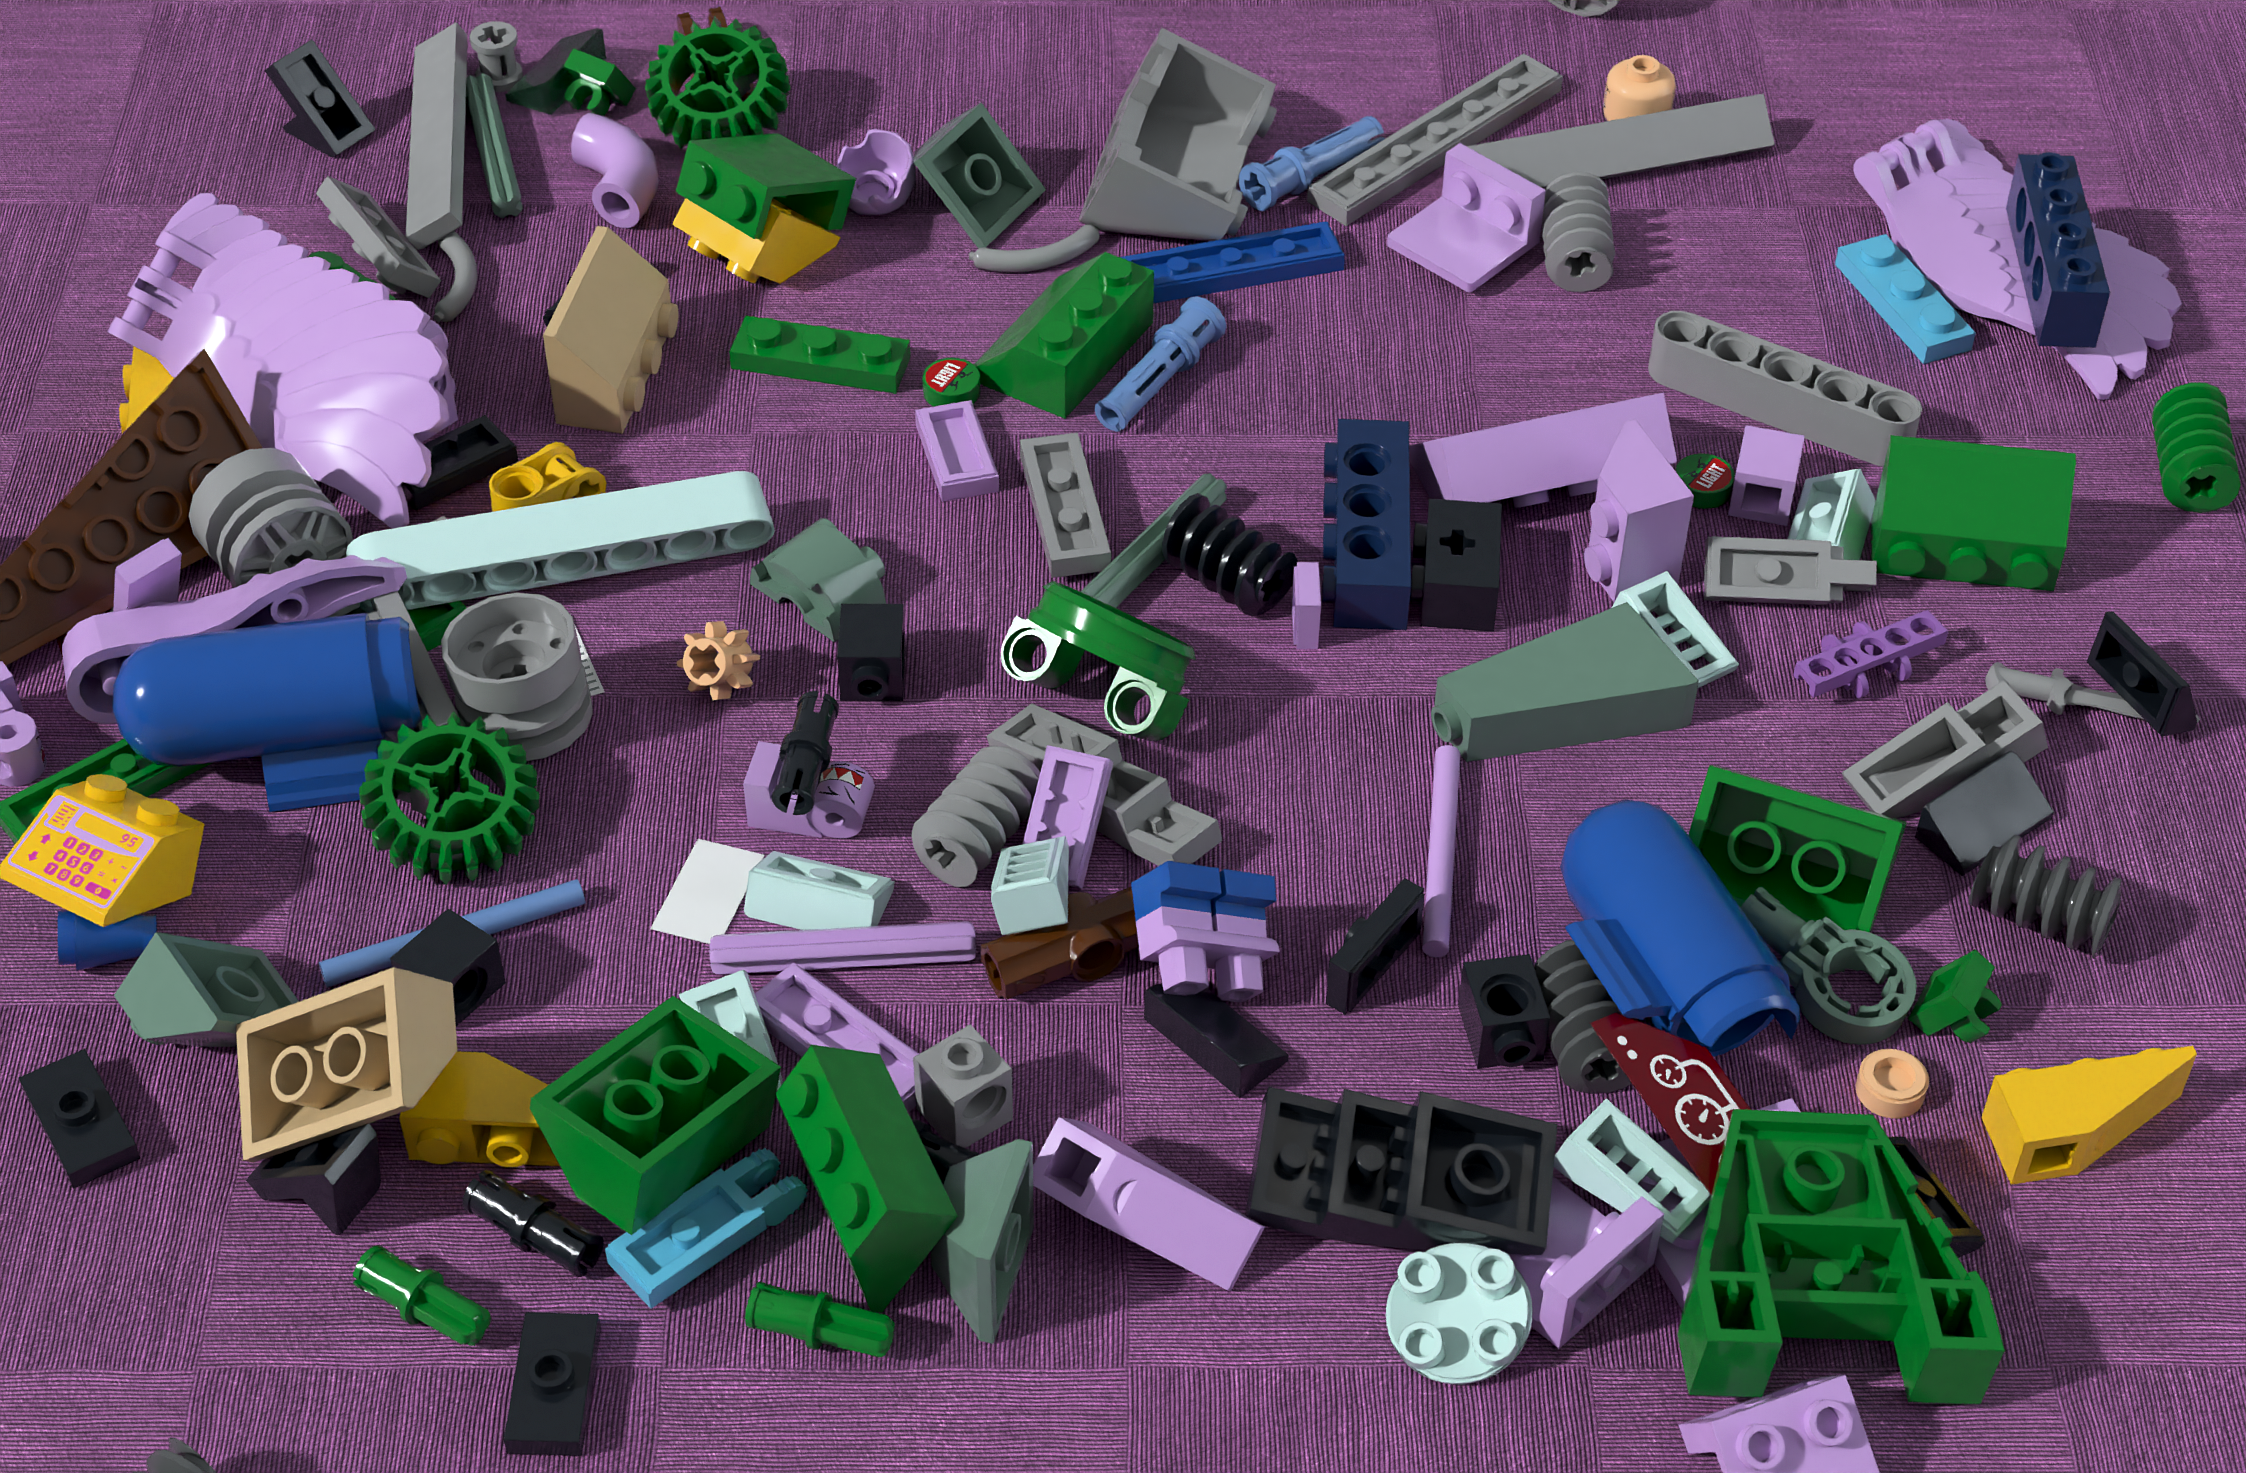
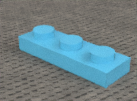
M1886 234L1838 247L1835 265L1923 364L1972 350L1976 332Z

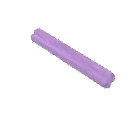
M969 921L722 934L711 937L709 945L710 966L712 972L717 975L733 974L741 970H745L747 973L782 972L793 962L804 970L965 962L975 959L976 954L975 928L973 923Z

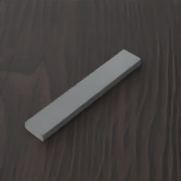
M457 22L416 46L414 51L406 239L417 250L429 246L462 226L468 34Z
M1523 53L1308 186L1307 202L1347 226L1445 164L1446 152L1457 144L1461 143L1465 146L1476 145L1559 93L1562 87L1563 76Z
M1764 93L1467 147L1537 186L1546 189L1549 183L1559 176L1572 172H1588L1600 177L1602 180L1767 150L1773 147L1775 143Z

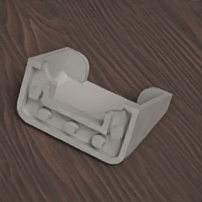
M1161 27L1117 109L1082 208L1079 222L1085 225H1093L1103 232L1203 241L1221 240L1225 233L1234 237L1248 209L1247 206L1241 204L1243 192L1236 189L1239 174L1252 139L1255 135L1263 138L1274 120L1277 109L1270 106L1276 84Z

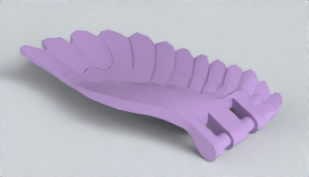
M1930 120L1917 127L1915 134L1912 132L1905 133L1884 144L1880 148L1879 153L1876 151L1869 152L1855 161V177L1883 211L1893 242L1952 307L1976 316L2001 320L2036 335L2006 211L2013 175L2002 170L2003 164L1995 156L1984 150L1983 143L1970 135L1967 128L1956 120ZM1930 163H1931V164L1933 165V167L1937 170L1936 172L1933 171V169H1932ZM1895 182L1901 188L1900 190H1897ZM2092 222L2110 290L2096 348L2052 347L2077 371L2097 399L2105 400L2110 398L2117 380V368L2128 378L2137 379L2144 374L2146 368L2147 346L2156 350L2169 347L2174 324L2171 318L2178 312L2182 303L2176 287L2166 279L2170 269L2155 256L2129 246L2128 238L2112 231L2095 228L2096 224Z
M199 193L192 197L178 210L160 233L155 243L159 247L157 254L149 267L142 266L127 294L132 300L121 319L115 316L107 332L157 358L173 378L199 351L205 348L263 448H275L292 454L313 479L336 488L351 497L391 529L407 526L410 523L408 504L401 485L408 483L422 488L426 486L431 476V451L415 436L420 433L439 432L449 419L447 401L434 387V382L443 377L448 360L436 343L422 336V332L431 317L412 301L389 300L390 289L383 284L368 281L358 282L359 276L344 269L329 270L331 263L317 256L307 257L308 250L302 246L295 244L286 245V236L273 230H268L269 224L253 215H243L242 210L236 205L217 204L219 199L212 193ZM181 259L202 270L192 290L171 280ZM153 310L173 320L162 341L142 331Z

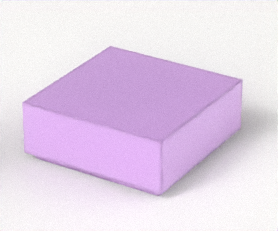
M1297 562V566H1294L1291 606L1293 645H1296V649H1318L1321 614L1319 562Z

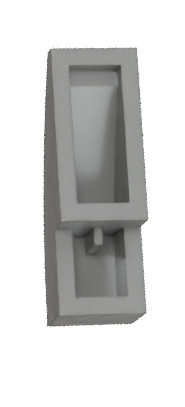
M2003 680L1958 711H1955L1948 702L1843 771L1842 776L1870 811L1892 818H1899L1922 811L1928 802L2009 751L2016 753L2024 763L2047 749L2048 745L2043 722Z

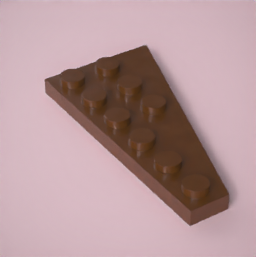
M205 348L190 360L0 565V661H3L5 666L69 632L78 622L114 607L116 567L160 540L168 538L182 553L180 570L208 555L193 535L189 520L193 494L205 476L225 459L249 449L263 447Z

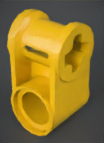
M554 442L512 466L499 469L492 475L489 480L492 512L573 499V496L579 498L606 493L607 482L605 476L595 468H584L578 463L574 451L561 442Z

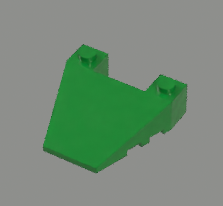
M1733 1109L1677 1333L1688 1395L1762 1397L1783 1344L1782 1338L1893 1341L1908 1402L1981 1404L2005 1351L1989 1289L1977 1271L1967 1273L1950 1247L1953 1239L1952 1233L1941 1217L1931 1218L1915 1194L1919 1183L1874 1115Z

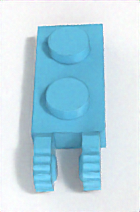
M758 1149V1151L752 1152L749 1157L746 1156L727 1170L723 1171L720 1168L683 1193L675 1202L633 1235L626 1232L609 1243L605 1249L607 1263L652 1309L767 1229L766 1226H776L784 1221L789 1214H793L804 1203V1199L807 1197V1186L797 1176H786L784 1179H780L777 1184H772L751 1199L750 1197L759 1192L761 1187H766V1184L772 1182L773 1177L777 1175L776 1173L780 1169L778 1167L780 1164L779 1159L769 1149Z

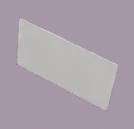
M697 839L650 929L710 944L711 937L725 934L747 891L749 871L762 861L765 855Z

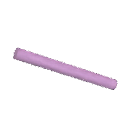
M1450 745L1437 748L1434 761L1422 946L1423 952L1430 957L1445 956L1449 952L1460 771V751Z

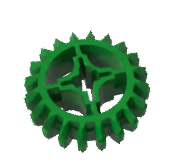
M714 16L710 27L701 29V26L693 20L690 34L685 36L674 30L672 37L674 46L659 44L657 52L659 60L649 61L648 72L650 78L646 80L645 91L650 101L648 107L651 116L658 122L660 131L665 137L673 135L674 142L680 149L688 146L689 140L764 134L762 128L777 130L779 123L777 114L787 113L788 102L786 96L790 94L789 91L791 90L789 76L786 75L788 71L784 57L781 56V53H778L776 44L772 41L771 37L763 39L761 32L755 25L743 31L742 24L735 18L726 28L722 27L721 22ZM694 73V77L684 85L686 90L679 94L683 83ZM758 79L754 91L743 102L742 97L751 90L750 84Z
M453 711L447 720V725L436 726L435 721L426 714L424 720H422V731L415 732L402 723L400 730L397 732L398 743L384 739L381 740V744L378 747V759H368V763L365 766L366 782H362V786L359 788L360 803L364 806V809L361 811L363 826L367 831H373L372 844L377 849V852L390 850V863L394 865L395 869L413 861V874L419 881L428 874L430 869L439 870L440 880L447 885L453 877L452 871L464 870L465 876L474 882L476 877H478L479 864L484 863L498 872L503 865L502 852L518 856L522 849V836H531L535 828V816L533 814L539 809L540 794L534 788L537 785L536 770L533 768V765L526 764V751L523 749L522 744L509 746V735L505 732L504 727L487 735L486 723L482 720L481 716L469 727L460 725V718ZM476 769L484 773L494 781L503 796L489 792L488 785L473 778V770ZM397 799L411 803V810L425 815L426 827L424 828L410 820L397 805Z

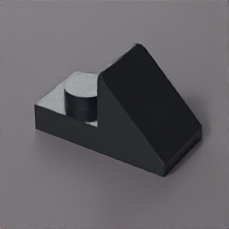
M313 39L264 70L296 115L295 118L282 127L284 131L331 158L376 130Z
M368 1123L265 1158L246 1181L263 1200L303 1199L333 1234L340 1235L380 1188L381 1175L377 1132Z

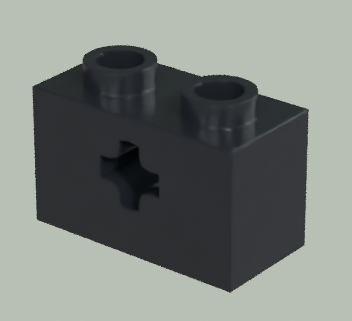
M1429 498L1427 523L1415 522L1412 558L1424 559V565L1413 564L1410 592V601H1422L1420 626L1494 632L1499 592L1502 504Z

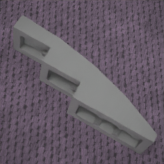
M1030 704L986 736L989 746L1009 748L1023 755L1040 772L1047 745L1111 759L1113 767L1097 831L1127 850L1158 866L1166 861L1193 864L1223 841L1217 819L1173 801L1167 779L1123 761L1118 740L1034 704Z

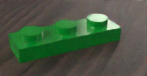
M745 316L729 351L731 369L894 394L898 391L911 358L910 340L752 316Z

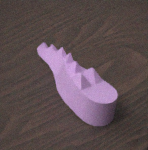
M350 555L342 559L325 561L307 558L294 567L272 574L258 573L246 584L217 594L173 603L153 601L134 609L93 615L78 622L67 633L62 644L67 698L75 712L89 721L103 724L117 723L113 713V685L123 662L139 646L161 638L327 618L345 607L398 591L407 579L405 567L385 557L375 560H363L355 555Z

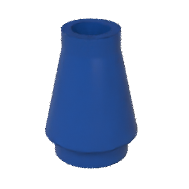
M58 911L59 965H76V971L140 957L157 932L156 915H135L102 927L70 911Z

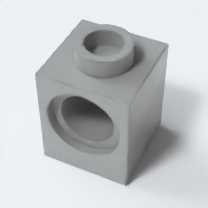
M971 1024L913 1057L916 1109L944 1140L967 1148L1013 1120L1012 1068Z

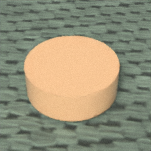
M1897 1049L1877 1050L1866 1056L1860 1065L1855 1085L1856 1094L1868 1110L1879 1116L1893 1119L1905 1118L1913 1115L1922 1107L1929 1086V1075L1925 1066L1916 1057L1907 1052Z

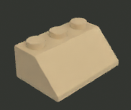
M596 227L543 334L556 424L623 434L632 412H639L642 408L645 384L649 375H655L659 370L662 347L666 338H673L676 333L679 312L678 306L671 304L668 279L609 227Z
M393 967L237 1024L236 1037L243 1161L254 1163L413 1109L458 1051L453 983Z

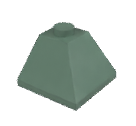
M982 102L944 124L914 152L913 163L977 248H986L1046 191L1040 180Z
M161 932L154 934L114 994V997L131 1020V1028L145 1041L155 1045L173 1043L194 1047H237V1024L299 1002L262 950Z
M1021 1139L1014 1140L950 1166L943 1186L958 1217L930 1251L932 1268L978 1340L994 1344L1034 1229L1033 1142Z

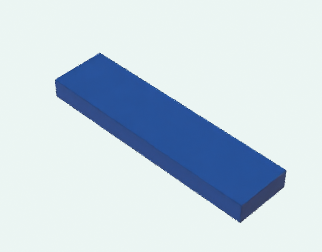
M1328 221L1123 256L1121 258L1154 270V303L1342 271L1344 270L1345 254Z

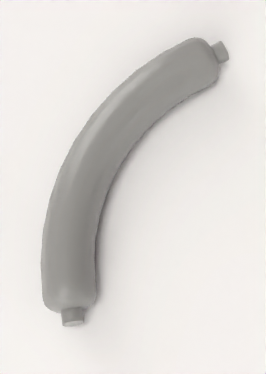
M1086 224L1072 235L1058 242L1032 249L998 250L981 247L976 252L971 251L969 253V260L973 261L978 269L995 272L1042 270L1068 262L1089 250L1098 242L1100 230L1093 225Z
M455 231L438 240L439 247L446 252L454 265L455 279L449 292L435 306L433 317L437 322H451L468 305L477 283L478 274L474 255L467 243Z

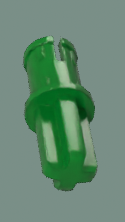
M381 1245L369 1248L361 1256L353 1272V1277L356 1278L353 1282L354 1286L394 1306V1308L399 1310L402 1320L410 1325L418 1324L421 1321L459 1344L475 1346L483 1339L485 1330L491 1323L489 1311L445 1286L442 1274L434 1269L423 1271L416 1266L414 1267Z
M757 1282L756 1288L752 1289L745 1314L747 1328L771 1333L775 1332L804 1340L809 1349L818 1350L822 1344H827L876 1357H883L888 1353L895 1330V1323L887 1315L833 1302L832 1294L829 1292L821 1291L817 1296L785 1290V1288L769 1285L764 1282Z

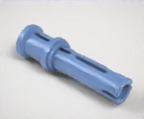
M1365 116L1359 121L1301 149L1286 146L1278 150L1273 159L1262 164L1252 162L1241 169L1239 185L1243 196L1251 207L1258 211H1265L1273 207L1278 198L1288 193L1299 195L1305 192L1308 186L1312 184L1314 178L1347 163L1384 140V137L1370 140L1384 133V130L1376 118Z
M1198 296L1190 297L1181 306L1180 316L1172 324L1163 325L1155 332L1152 349L1095 405V414L1106 428L1115 432L1123 430L1128 425V422L1158 393L1176 372L1190 370L1199 361L1200 351L1208 343L1217 342L1225 334V318L1212 302ZM1205 320L1208 321L1207 326L1201 325Z

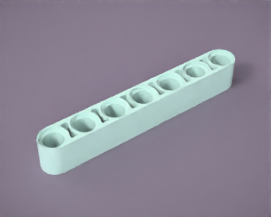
M735 471L374 531L354 539L347 546L346 555H355L363 560H375L385 557L403 565L407 579L398 590V593L406 609L410 610L748 551L767 543L772 538L775 529L758 477L751 472ZM371 599L359 602L361 609L366 612L373 611Z

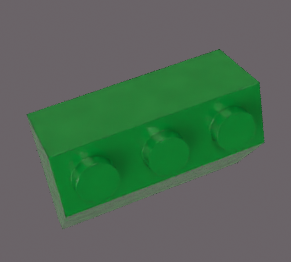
M1104 252L1060 275L974 364L980 373V384L1066 419L1153 324L1154 270Z
M1890 435L1871 519V561H1877L1876 573L2054 591L2067 546L2076 453Z
M1709 765L1688 835L1740 908L1751 894L1754 895L1759 887H1763L1779 903L1806 923L1810 920L1816 922L1819 919L1822 920L1828 917L1843 930L1854 929L1871 933L1891 877L1907 822L1726 767Z
M672 996L534 1095L530 1101V1110L576 1197L624 1231L633 1235L675 1202L683 1193L698 1184L769 1128L781 1066L675 996Z
M811 1045L775 1094L797 1149L869 1309L872 1312H883L958 1215L881 1055Z

